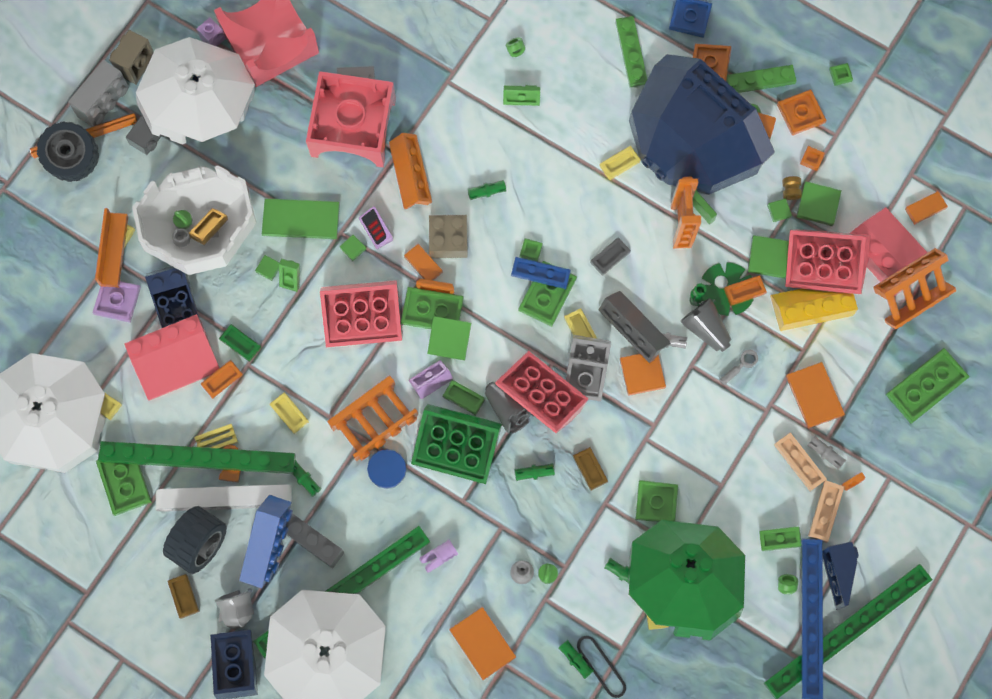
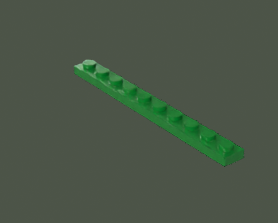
M107 441L100 442L98 456L99 462L285 474H294L296 459L295 453Z
M418 526L324 592L358 594L431 542L421 527ZM269 630L253 641L264 658H266Z
M918 564L823 637V664L933 580L921 564ZM802 654L764 682V685L775 699L780 698L802 681Z

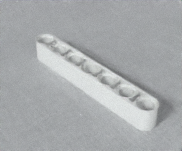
M258 485L156 490L155 510L187 511L195 506H200L205 510L259 508L269 495L292 502V486Z

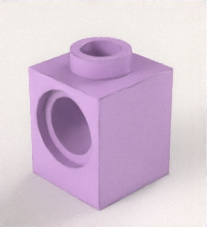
M208 18L196 28L200 39L205 43L218 46L225 40L223 30L211 18Z

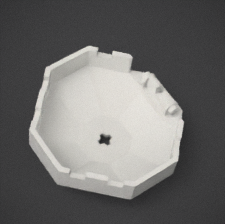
M188 37L155 49L136 91V100L152 134L159 137L160 134L170 137L171 141L180 144L186 143V137L203 142L237 129L239 122L244 121L249 104L253 100L255 84L239 54ZM195 74V76H200V78H198L199 81H191L190 79H192V75Z
M198 166V168L174 174L170 173L159 187H157L155 181L150 182L143 192V198L140 202L136 201L132 207L138 239L144 251L188 275L227 266L256 225V219L246 181L241 177L237 178L231 175L229 171L220 166H215L216 172L205 166ZM212 208L227 215L228 220L218 230L219 237H212L205 245L192 238L187 246L179 247L174 244L172 236L174 231L178 230L173 223L175 211L186 210L191 214L193 219L192 225L185 229L188 232ZM181 235L178 236L176 239L185 240L186 236Z
M30 353L0 373V454L5 461L15 465L66 473L98 451L100 433L103 432L106 420L100 414L105 393L85 362ZM35 402H42L43 405L40 406V411H33L32 408L35 407Z
M301 590L270 616L264 676L283 699H364L381 682L386 626L360 594ZM321 646L330 647L328 651L330 655L328 657L325 655L321 657L319 655Z

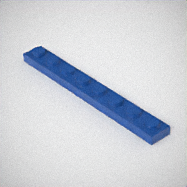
M802 539V699H823L822 540Z

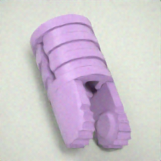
M447 540V542L421 556L419 560L422 564L431 561L425 567L429 573L444 564V562L457 556L458 553L451 541Z

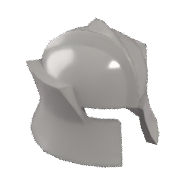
M249 588L248 591L241 594L240 590L217 598L215 602L220 610L218 622L223 621L227 627L232 629L244 628L254 614L251 603L252 589Z

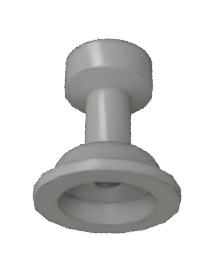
M517 561L512 565L510 575L516 583L526 584L532 580L534 569L527 561Z

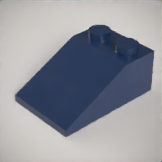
M852 542L829 546L822 551L823 563L836 610L848 606L850 602L858 562L857 558L859 557L857 547L853 546Z
M251 630L211 634L213 694L215 698L232 699L258 695Z

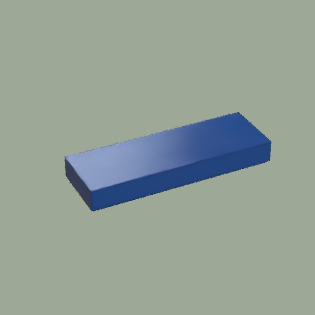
M515 257L511 276L566 289L571 270Z

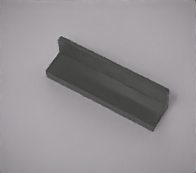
M621 291L606 297L598 309L649 363L655 360L662 349L671 344Z

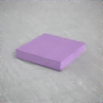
M120 281L119 288L100 286L93 314L131 323L141 289L140 285Z

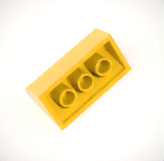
M801 288L770 295L780 331L851 317L858 310L853 293Z

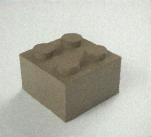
M128 30L126 35L124 34L121 37L118 47L112 51L109 60L113 67L121 71L124 79L137 85L146 71L154 51L147 38Z
M429 215V254L431 258H468L467 215Z

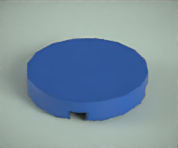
M388 449L375 453L369 460L367 467L370 480L379 488L384 489L394 488L399 485L405 478L407 470L402 456Z

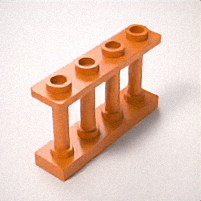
M693 177L679 179L671 202V210H677L678 227L672 241L673 249L692 248L701 225V215L693 213V197L698 185V179H693Z
M934 248L873 287L876 294L888 301L892 315L884 319L886 324L894 329H898L956 292V287L944 281L940 267L949 261L947 254ZM934 271L937 286L929 291L925 276ZM918 280L922 296L914 300L910 285ZM903 290L907 305L898 310L894 295Z
M390 375L327 421L333 431L336 429L341 430L357 452L353 454V457L356 461L366 459L371 454V450L375 447L379 449L386 443V439L390 436H397L402 431V427L406 424L409 426L417 420L418 411L416 408L410 412L393 391L395 381ZM382 395H387L404 416L395 424L378 403V398ZM367 406L372 407L388 427L380 435L377 434L362 414V410ZM352 417L358 420L372 439L364 447L347 426V421Z

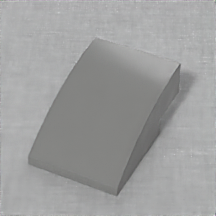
M573 335L566 381L589 400L601 401L611 341Z

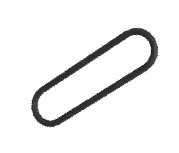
M590 636L581 637L577 642V649L579 653H582L587 664L594 670L593 673L611 697L619 698L623 696L626 691V684L600 646ZM590 639L623 685V691L620 694L614 695L607 688L580 648L582 640Z

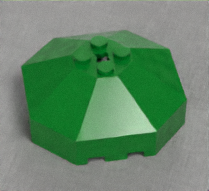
M661 520L632 541L629 554L628 595L655 625L675 627L673 632L675 636L685 638L698 636L702 637V640H712L740 618L744 609L746 555L718 526ZM687 560L690 562H695L694 569L692 567H686Z

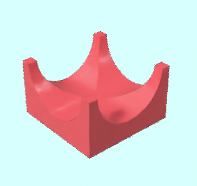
M260 0L253 6L238 12H225L221 7L214 10L219 27L223 30L224 36L234 53L240 55L255 87L319 53L315 33L312 28H306L290 0Z
M319 71L306 137V144L311 157L318 158L320 153L328 151L347 152L367 158L376 167L384 168L388 119L392 105L395 106L396 102L393 82Z

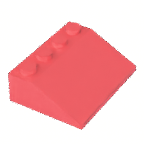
M886 207L849 233L871 235L867 268L880 282L928 253Z
M801 229L790 230L785 287L862 294L871 235Z
M397 280L321 287L320 298L326 347L402 341Z
M197 314L124 343L149 401L211 376L219 369L216 357Z
M530 351L522 356L495 383L555 433L568 425L581 412L588 401L586 396Z

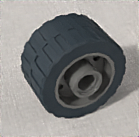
M63 121L54 123L49 128L47 127L43 134L40 135V139L37 142V155L43 168L59 180L72 182L80 181V179L88 177L94 171L99 158L98 145L95 143V139L82 126L73 122ZM71 149L70 153L66 155L67 150Z
M192 507L171 528L163 545V555L188 573L195 574L203 569L216 555L225 539L227 526L202 507Z

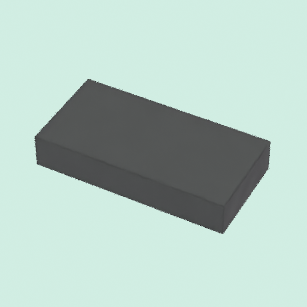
M618 237L595 256L590 263L603 276L625 258L631 250Z

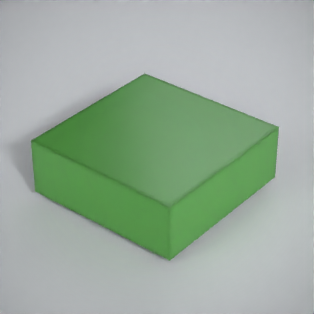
M848 63L830 67L829 71L834 86L853 81Z
M786 199L771 202L767 205L773 222L791 218L792 216Z
M352 235L340 246V249L354 261L366 250V247Z
M525 238L520 258L538 262L543 243Z
M264 255L255 272L273 281L279 271V262Z

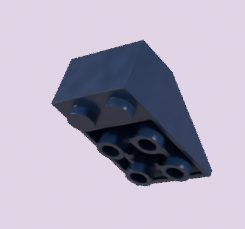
M173 266L146 273L145 279L162 328L196 314L198 315L186 273Z

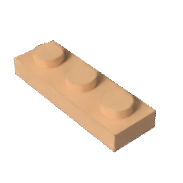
M791 432L774 444L809 491H812L827 480Z
M827 480L824 481L808 537L828 543L844 486Z

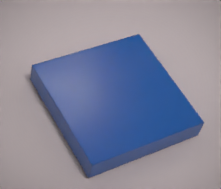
M676 0L669 30L704 38L712 3L700 0Z

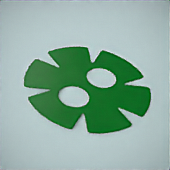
M727 262L725 273L720 263L713 265L702 276L703 280L711 284L705 285L707 290L703 302L708 298L711 300L715 299L714 304L718 313L729 316L730 303L724 288H718L715 285L716 277H726L728 280L727 286L750 279L752 276L748 275L740 279L745 268L735 263ZM754 299L732 305L731 307L735 315L747 310Z

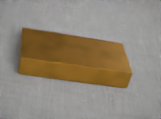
M212 208L188 234L193 240L205 245L226 223L228 217Z
M591 447L573 455L590 491L608 483Z
M187 574L167 581L180 619L200 612Z

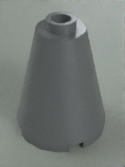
M710 298L699 304L696 309L689 312L681 320L682 325L715 351L721 350L723 352L731 345L729 343L731 337L714 302Z
M496 382L489 383L485 388V396L505 431L509 434L510 431L512 433L520 431L529 423L527 419L530 415L533 417L534 415L495 384Z

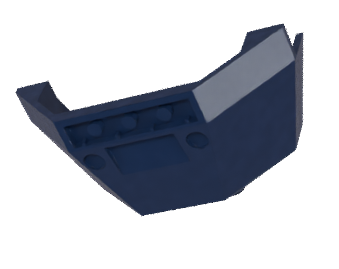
M665 55L654 65L629 118L639 158L646 168H650L660 181L676 187L679 179L683 177L698 179L697 192L707 195L757 175L762 164L775 153L756 108L699 58Z

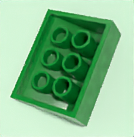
M427 404L423 410L411 464L486 484L502 424Z

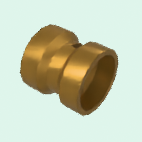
M797 176L784 178L782 180L783 187H785L783 198L786 200L802 198V191L800 190L801 178Z

